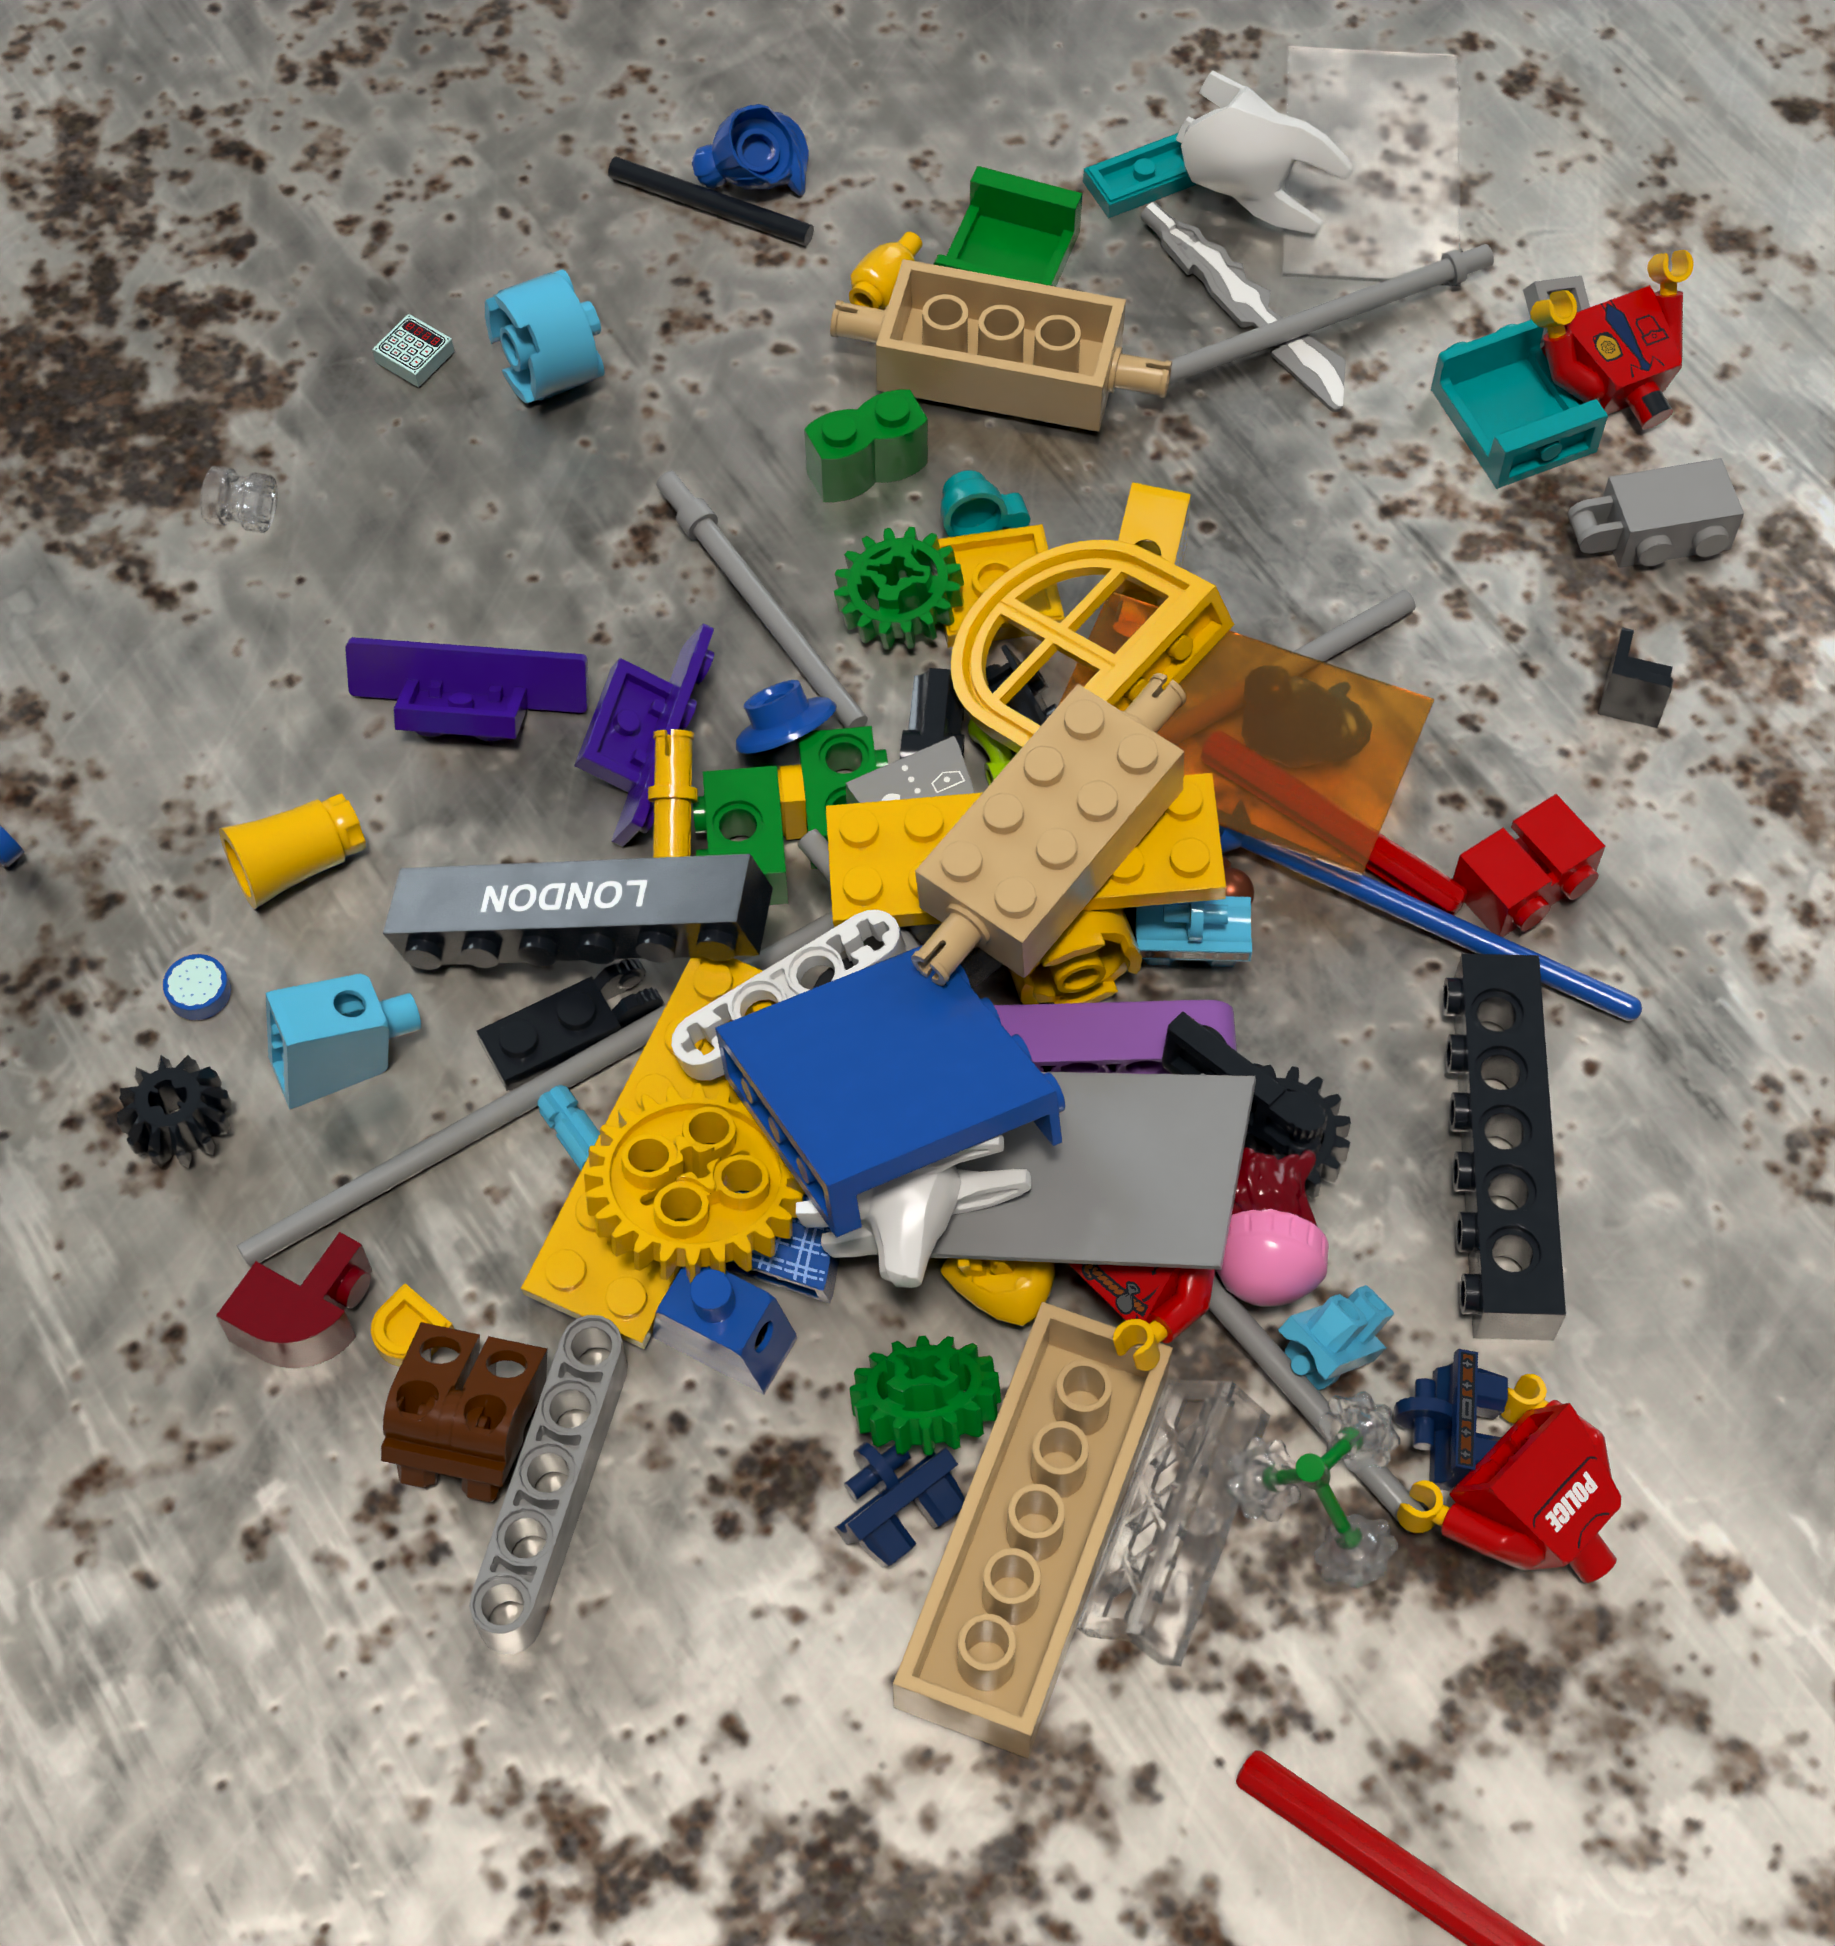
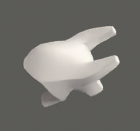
M1212 71L1201 86L1199 94L1219 106L1220 109L1213 110L1197 119L1188 116L1176 138L1178 142L1182 143L1184 164L1191 181L1215 192L1234 197L1252 215L1274 226L1316 234L1323 220L1281 190L1284 181L1296 160L1311 164L1345 180L1353 169L1352 163L1326 134L1305 121L1278 113L1249 87Z
M1001 1134L858 1194L857 1201L862 1227L837 1238L833 1232L822 1233L821 1245L824 1251L833 1258L856 1257L878 1253L879 1272L883 1279L892 1282L896 1287H918L922 1284L928 1260L936 1242L946 1230L951 1216L989 1208L1021 1196L1031 1189V1174L1027 1169L979 1172L961 1170L954 1166L961 1162L1002 1152L1004 1150V1137ZM811 1200L796 1203V1215L803 1226L806 1228L829 1227Z

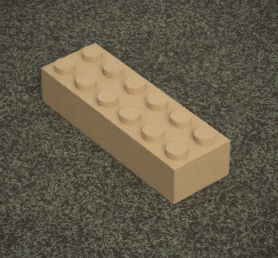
M1045 1302L1041 1303L894 1679V1708L1029 1758L1164 1389L1173 1347L1159 1343L1160 1360L1158 1364L1150 1371H1142L1136 1368L1133 1354L1144 1344L1134 1345L1125 1355L1118 1356L1113 1343V1334L1116 1327Z

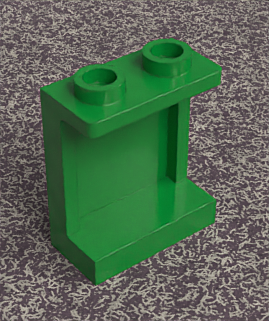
M977 166L970 180V205L947 255H937L933 265L1056 287L1080 233L1083 193Z

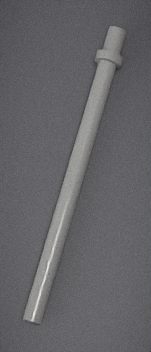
M1487 244L1462 253L1454 249L1443 253L1441 260L1171 359L1169 360L1172 361L1169 385L1446 282L1451 285L1466 281L1467 274L1492 266L1494 263L1493 252Z

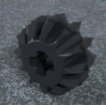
M160 1055L157 1071L150 1074L136 1067L134 1077L139 1086L120 1088L119 1099L124 1108L117 1112V1123L122 1133L128 1135L127 1142L131 1150L138 1154L139 1157L149 1154L152 1162L162 1168L173 1155H176L179 1163L189 1168L192 1159L191 1152L200 1149L204 1153L213 1155L215 1145L211 1136L229 1134L230 1124L225 1114L231 1111L232 1102L227 1090H223L221 1087L222 1082L218 1073L211 1069L210 1066L200 1070L197 1061L187 1055L173 1068L170 1060Z

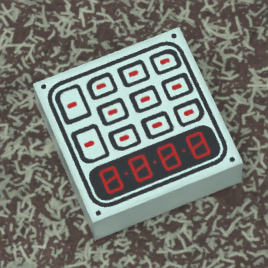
M410 314L400 321L372 349L377 364L418 388L455 352L453 341L450 337Z

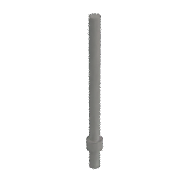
M668 471L661 475L657 480L656 486L677 512L676 521L688 537L692 540L700 541L820 697L830 698L836 703L837 708L834 714L845 728L864 727L868 717L717 526L718 517L705 500L695 498L674 471Z

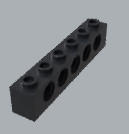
M1462 953L1454 978H1445L1443 985L1444 1016H1454L1455 1034H1449L1447 1038L1446 1068L1448 1073H1457L1458 1092H1452L1450 1097L1449 1122L1452 1132H1461L1462 1152L1456 1151L1454 1154L1453 1186L1455 1191H1464L1466 1211L1459 1212L1457 1216L1456 1243L1458 1252H1468L1469 1274L1463 1273L1460 1281L1461 1313L1472 1314L1473 1338L1554 1341L1566 1316L1539 955ZM1480 1022H1494L1505 1031L1489 1030ZM1483 1079H1498L1504 1082L1509 1089H1495L1489 1086ZM1497 1136L1504 1138L1511 1143L1513 1148H1498L1492 1145L1487 1137ZM1490 1197H1507L1517 1205L1518 1209L1506 1210L1500 1208L1493 1203ZM1498 1256L1510 1257L1520 1264L1522 1271L1510 1272L1504 1270L1495 1262L1494 1258Z

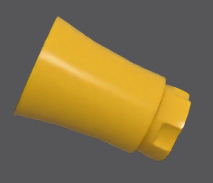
M342 793L322 802L316 799L291 810L256 821L219 828L221 843L228 863L239 887L253 909L260 907L284 890L305 879L345 862V857L361 852L366 848V840L357 815L349 800H346Z

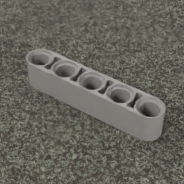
M587 1315L577 1318L567 1326L561 1336L471 1593L469 1607L480 1637L488 1648L499 1654H515L526 1650L535 1642L541 1631L627 1376L628 1364L619 1329L611 1320L603 1316ZM595 1347L604 1348L611 1352L607 1359L596 1365H585L578 1361L584 1352ZM572 1409H582L590 1413L584 1423L574 1428H563L556 1424L562 1414ZM561 1472L568 1476L565 1484L556 1491L548 1493L534 1489L536 1482L544 1474ZM539 1536L546 1540L542 1551L533 1557L518 1558L512 1555L514 1546L522 1538ZM513 1601L523 1605L522 1613L514 1622L507 1625H495L489 1622L491 1612L499 1604Z

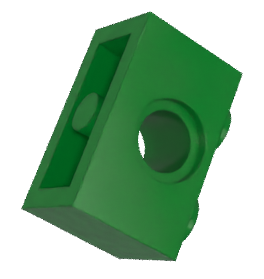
M777 766L703 771L704 796H698V802L693 803L695 834L707 833L708 849L696 850V856L751 854L773 887L770 905L789 904ZM737 835H745L750 837L743 841L729 840L731 837Z

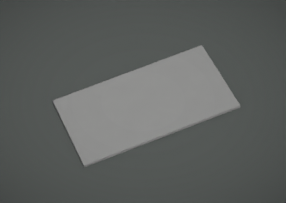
M1049 1072L1057 1080L1065 1099V1110L1059 1113L1062 1143L1053 1146L1032 1121L1002 1134L1004 1137V1150L1002 1152L954 1165L957 1169L979 1172L1027 1169L1031 1174V1189L1021 1196L989 1208L952 1215L946 1230L937 1240L930 1256L935 1258L1222 1270L1256 1084L1255 1076L1205 1075L1204 1073L1200 1075Z

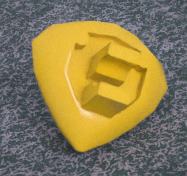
M947 1258L941 1267V1273L959 1294L977 1308L997 1320L1024 1326L1036 1318L1041 1303L1047 1302L1052 1291L1056 1271L1055 1263L958 1258Z

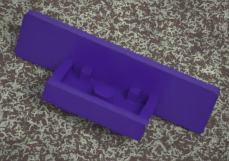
M704 623L683 645L669 682L622 658L615 662L610 669L576 759L575 767L628 792L611 842L622 847L638 831L646 834L654 823V803L648 801V787L654 786V731L667 730V734L671 735V729L685 730L695 712L697 701L690 698L694 684L699 685L703 681L714 659V652L707 649L714 628Z
M356 637L350 638L345 646L349 693L352 696L398 699L394 706L395 730L415 731L417 734L427 737L457 734L476 736L484 741H498L504 738L516 739L527 709L583 713L587 710L589 704L588 659L584 654Z

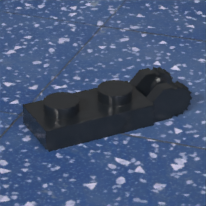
M625 959L619 963L611 964L605 967L595 979L590 976L477 1030L479 1042L506 1091H511L662 1007L664 1001L657 989L652 987L650 989L645 988L642 991L639 990L636 994L622 998L612 1010L607 1003V1000L624 993L627 989H632L633 986L643 981V977L646 976V970L640 960Z
M1181 1012L1168 1025L1162 1056V1066L1172 1074L1200 1075L1204 1073L1205 1075L1255 1076L1256 1084L1247 1131L1260 1141H1266L1281 1154L1301 1155L1306 1149L1313 1151L1315 1155H1317V1152L1319 1153L1322 1140L1320 1136L1326 1128L1328 1114H1325L1326 1109L1320 1106L1321 1103H1315L1314 1098L1305 1091H1286V1088L1279 1084L1270 1070L1260 1064L1251 1063L1227 1045L1225 1039L1218 1031L1210 1026L1199 1024L1185 1012Z

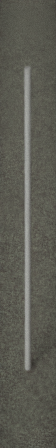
M1402 590L1268 666L1281 667L1287 671L1289 677H1298L1413 612L1416 608L1415 601L1408 591ZM1245 679L1165 723L1157 734L1172 744L1177 745L1247 705L1243 699ZM832 911L761 950L760 955L751 956L742 962L764 971L833 929ZM667 1004L236 1245L246 1264L251 1268L255 1261L260 1263L535 1108L538 1106L537 1101L543 1093L549 1092L555 1086L563 1085L570 1088L643 1047L649 1040Z

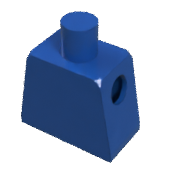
M710 1266L701 1267L700 1273L694 1277L691 1283L687 1277L686 1267L680 1269L655 1312L652 1334L653 1338L762 1395H765L797 1340L794 1329L775 1297L727 1271L725 1275L721 1271L712 1270ZM758 1333H760L765 1337L761 1344L755 1349L756 1338L758 1336Z

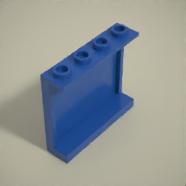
M922 946L715 1027L726 1080L836 1238L862 1227L857 1195L1032 1121L1053 1146L1062 1143L1059 1113L1065 1110V1099L1055 1077L1049 1072L1042 1074L1032 1062L1029 1049L1024 1040L1018 1034L1011 1036L1002 1026L995 1006L989 998L984 997L980 999L973 991L961 964L943 986L932 982V977L936 973L934 970L931 971L927 978L923 976L911 960V956L915 951H919Z

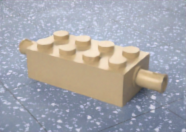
M905 259L902 260L889 305L886 306L885 310L844 303V301L837 300L831 318L830 334L832 337L876 343V382L878 391L887 392L906 389L911 390L915 398L1098 432L1100 431L1109 393H1114L1115 389L1119 388L1165 398L1172 370V361H1160L1123 354L1122 342L1126 299Z
M1161 673L1154 674L1150 678L1149 683L1125 711L1117 709L1088 689L1077 684L915 870L919 906L942 922V924L919 951H915L911 956L913 965L923 976L927 978L931 971L934 970L936 973L932 977V982L940 986L945 985L949 981L951 974L974 947L977 946L1025 979L1183 791L1184 751L1157 734L1175 711L1182 707L1187 700L1184 690L1176 681L1172 679L1165 690H1163L1162 686L1167 681V675Z

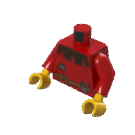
M1068 1263L1126 1320L1117 1326L1113 1334V1343L1117 1355L1123 1356L1132 1346L1144 1344L1133 1354L1136 1368L1142 1371H1150L1158 1364L1160 1360L1158 1344L1160 1342L1168 1344L1204 1315L1210 1307L1215 1269Z

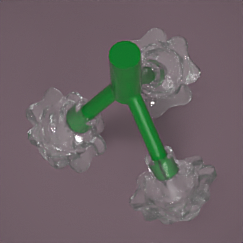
M1360 1391L1350 1398L1335 1395L1329 1399L1327 1404L1329 1412L1323 1414L1318 1420L1319 1428L1327 1439V1452L1321 1458L1316 1454L1308 1453L1302 1455L1295 1462L1290 1458L1286 1445L1282 1440H1272L1266 1444L1264 1439L1253 1437L1248 1440L1242 1452L1228 1458L1227 1467L1230 1473H1232V1477L1228 1479L1225 1486L1227 1493L1240 1503L1244 1517L1247 1519H1258L1262 1515L1268 1522H1278L1286 1507L1296 1504L1301 1500V1491L1295 1485L1296 1483H1304L1308 1488L1315 1490L1332 1524L1326 1528L1325 1540L1314 1552V1559L1318 1565L1323 1567L1321 1572L1326 1582H1344L1351 1588L1356 1589L1383 1577L1387 1572L1388 1559L1398 1550L1399 1546L1395 1537L1390 1535L1391 1527L1386 1520H1368L1360 1514L1346 1516L1329 1485L1331 1478L1330 1469L1341 1459H1344L1346 1467L1355 1473L1365 1467L1385 1468L1391 1461L1389 1451L1395 1450L1400 1445V1437L1392 1427V1411L1390 1407L1385 1404H1375L1371 1395L1366 1391Z

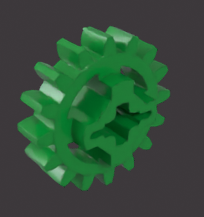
M909 527L903 538H895L892 529L886 528L883 534L884 541L876 543L870 537L865 536L862 538L865 550L863 553L847 551L844 554L848 569L836 570L835 578L838 589L834 590L838 610L842 612L845 626L848 630L858 627L862 642L867 643L876 635H880L883 649L889 650L894 644L895 638H903L904 643L910 649L915 646V635L923 633L927 638L934 640L937 638L935 629L937 622L946 625H952L955 622L952 607L963 606L964 599L961 586L964 585L961 565L956 564L953 548L947 546L940 549L936 534L931 533L923 541H920L917 538L915 527Z
M926 1335L919 1336L916 1346L910 1348L896 1341L892 1343L893 1352L889 1356L873 1352L869 1355L870 1368H856L854 1371L855 1385L850 1386V1397L853 1416L856 1417L859 1433L871 1432L873 1445L877 1447L891 1440L895 1441L897 1454L906 1453L912 1445H922L924 1454L932 1455L935 1450V1444L945 1442L954 1450L961 1448L960 1435L966 1433L970 1436L981 1437L984 1434L982 1421H996L998 1416L997 1404L1001 1403L999 1374L994 1372L993 1358L990 1355L979 1357L978 1347L974 1343L956 1349L954 1337L947 1336L938 1345H929Z

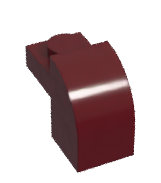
M339 1232L301 1286L255 1261L216 1314V1317L229 1342L257 1358L284 1368L312 1367L334 1358L344 1351L356 1338L344 1310L346 1307L349 1309L355 1307L364 1297L371 1281L370 1273L372 1268L362 1244Z

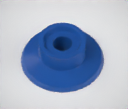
M789 680L772 685L756 693L744 703L743 707L751 724L737 737L736 750L739 753L745 754L757 753L789 743L811 732L827 721L836 711L837 705L827 697L807 699L798 680Z

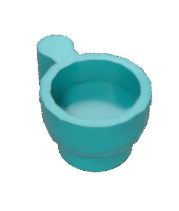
M967 470L958 472L951 476L943 486L940 514L949 537L1001 530L1002 527H1010L1011 529L1026 527L1030 523L1031 518L1022 495L1019 493L1000 494L998 488L977 471Z

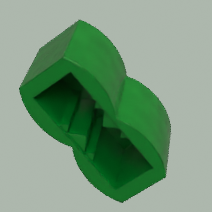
M900 389L878 394L864 402L858 409H843L827 413L812 421L804 429L807 475L825 503L853 499L868 491L875 483H890L906 479L919 472L928 463V418L911 390Z

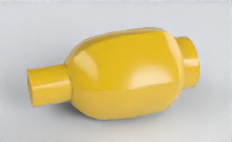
M906 232L898 242L879 245L868 253L851 273L852 289L849 292L850 303L885 310L886 306L889 305L902 260L915 261V255L923 246L921 238L913 232Z

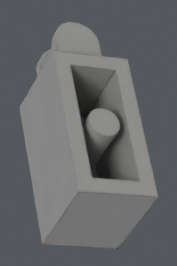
M1722 458L1609 476L1603 497L1580 501L1568 511V518L1574 529L1580 550L1588 554L1612 550L1619 568L1640 564L1654 566L1670 559L1694 555L1708 557L1724 550H1730L1744 516L1743 509Z

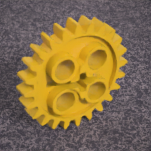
M696 1083L692 1089L691 1097L681 1099L674 1086H668L666 1092L667 1102L658 1104L652 1097L643 1094L641 1095L642 1112L640 1114H636L624 1107L618 1109L619 1128L610 1125L601 1126V1145L589 1147L590 1167L584 1169L588 1216H595L596 1234L599 1238L611 1236L612 1253L616 1257L634 1249L635 1269L641 1271L653 1260L660 1262L661 1279L667 1280L677 1266L686 1267L687 1277L691 1283L694 1277L700 1273L701 1267L710 1266L712 1270L721 1271L726 1275V1263L733 1260L739 1267L748 1272L752 1270L753 1250L771 1258L775 1255V1236L786 1239L791 1238L792 1218H797L796 1203L802 1202L803 1195L806 1193L742 1101L737 1105L730 1103L729 1087L723 1086L716 1097L710 1099L705 1098L702 1084ZM645 1170H656L652 1172H643ZM737 1191H749L747 1193H735ZM679 1218L690 1219L687 1221H674Z

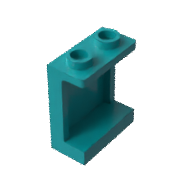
M1532 319L1520 324L1506 325L1495 333L1469 342H1458L1451 345L1438 355L1431 385V391L1496 489L1596 453L1608 418L1607 413L1597 399L1579 405L1571 394L1553 383L1548 360L1540 348L1544 328L1534 324Z

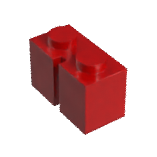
M1554 794L1512 822L1511 828L1519 836L1518 839L1515 840L1503 827L1459 855L1453 880L1464 886L1468 891L1464 903L1490 932L1504 937L1518 927L1521 931L1531 929L1548 914L1553 904L1566 896L1570 900L1582 896L1595 884L1599 877L1596 871L1606 846L1557 794Z

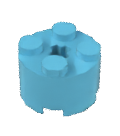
M564 269L505 288L493 295L494 297L485 300V321L490 342L493 344L501 341L505 356L511 367L502 370L503 375L514 393L524 403L550 398L604 376V365L596 350L593 337L601 333L600 320L590 301L580 303L574 292L570 277Z

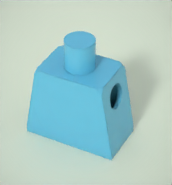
M361 973L265 993L268 1058L289 1109L302 1106L382 1074L388 1069L389 1039L421 1029L419 1011L411 993L379 1001L370 978Z

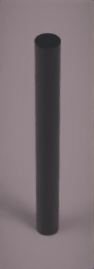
M617 156L610 162L608 176L612 179L807 246L812 239L814 232L812 224Z

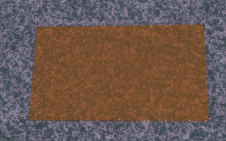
M1113 592L1105 600L1088 640L1115 654L1159 607ZM1228 631L1179 683L1186 694L1187 700L1182 707L1175 711L1157 734L1184 751V775L1212 773L1219 826L1310 857L1313 861L1319 860L1362 876L1433 706L1434 699ZM1077 662L1059 704L1077 684L1084 687L1096 672Z

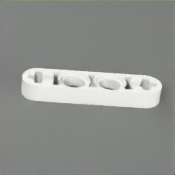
M866 910L858 913L686 1017L677 1025L672 1034L671 1043L674 1054L683 1071L697 1080H713L723 1076L724 1069L715 1027L745 1016L747 1009L757 1001L771 1000L778 1003L810 990L801 986V979L809 969L824 965L831 967L835 970L834 977L831 980L834 981L904 953L906 945L896 919L889 913L881 910ZM874 936L879 942L883 941L884 946L874 951L870 946H865L863 941L868 937ZM846 951L849 961H852L854 964L848 970L845 969L840 953ZM704 1038L714 1047L710 1053L705 1055L694 1045Z

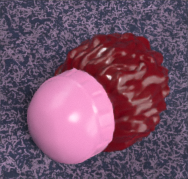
M1249 1147L1244 1148L1222 1270H1216L1226 1290L1236 1298L1257 1306H1282L1293 1303L1310 1294L1325 1279L1329 1244L1325 1234L1317 1226L1305 1192V1181L1316 1163V1155L1313 1151L1306 1149L1301 1155L1290 1154L1277 1160L1274 1155L1254 1152Z

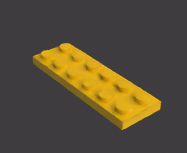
M1212 773L1184 775L1183 791L1083 910L1092 911L1226 899V881ZM982 793L826 806L834 927L866 910H881L889 913L896 919L899 927L942 923L920 908L915 870Z
M691 957L605 1125L619 1128L618 1109L621 1107L640 1114L642 1112L641 1095L643 1094L649 1095L658 1104L667 1102L666 1092L668 1086H674L681 1099L691 1097L692 1089L696 1083L702 1084L705 1098L714 1099L720 1089L726 1086L729 1087L730 1103L737 1105L741 1100L726 1080L725 1074L713 1080H697L683 1071L671 1045L672 1034L677 1025L686 1017L763 970L735 958L727 961H715L705 957ZM771 1000L757 1001L747 1009L745 1016L776 1004V1002ZM706 1038L694 1044L703 1055L710 1053L714 1049L713 1045ZM599 1135L595 1145H601V1135ZM588 1156L521 1290L525 1296L576 1319L587 1315L603 1316L616 1325L622 1340L645 1349L653 1333L655 1312L682 1267L677 1266L672 1275L667 1280L661 1279L660 1262L653 1260L647 1267L638 1271L634 1267V1249L616 1257L612 1253L611 1236L598 1237L596 1234L595 1216H588L584 1169L590 1167ZM645 1170L643 1172H652L656 1170ZM679 1218L674 1221H687L690 1219Z

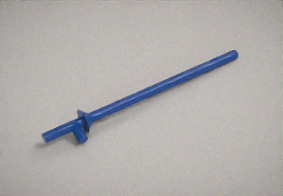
M1242 800L1237 804L1232 815L1217 809L1222 854L1242 847L1477 954L1539 955L1541 983L1626 1021L1637 1019L1642 1012L1640 1000L1626 992L1252 825Z

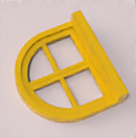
M1115 540L1078 541L1051 548L1021 562L996 580L980 596L967 613L955 638L951 655V677L956 694L972 721L988 736L1018 753L1039 729L1040 725L1006 706V704L1057 651L1096 672L1084 688L1117 709L1125 711L1149 683L1150 678L1154 674L1161 673L1167 675V681L1162 686L1163 690H1165L1172 679L1179 684L1235 624L1216 585L1134 544ZM1106 575L1061 623L1052 620L1023 603L1039 591L1061 581L1080 576ZM1124 580L1133 582L1165 599L1164 603L1115 654L1076 633L1081 625ZM1006 621L1040 640L1042 643L992 694L986 678V660L997 631Z

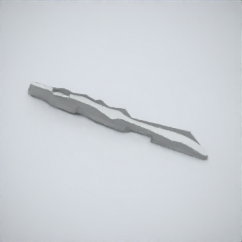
M1152 202L1145 207L1141 213V220L1158 234V237L1161 239V246L1187 275L1193 273L1203 282L1210 296L1240 327L1254 326L1258 328L1283 319V317L1269 309L1270 290L1247 280L1243 264L1232 262L1224 247L1207 241L1199 228L1172 218L1156 202ZM1308 334L1275 345L1277 349L1271 352V356L1330 411L1339 412L1342 410L1346 366L1344 358Z

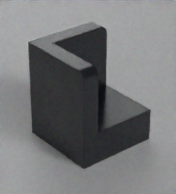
M1622 627L1608 667L1598 714L1658 728L1674 680L1671 678L1673 667L1628 656L1634 630Z

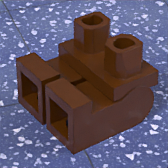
M421 1322L388 1393L383 1416V1434L385 1439L381 1445V1461L397 1465L401 1484L425 1488L429 1485H434L439 1475L444 1474L462 1478V1491L466 1493L467 1498L485 1502L494 1501L522 1445L523 1430L530 1416L533 1417L546 1382L548 1348L488 1336L480 1352V1334ZM447 1347L456 1351L459 1356L448 1363H432L431 1348ZM500 1361H513L521 1364L526 1370L515 1377L496 1376V1363Z

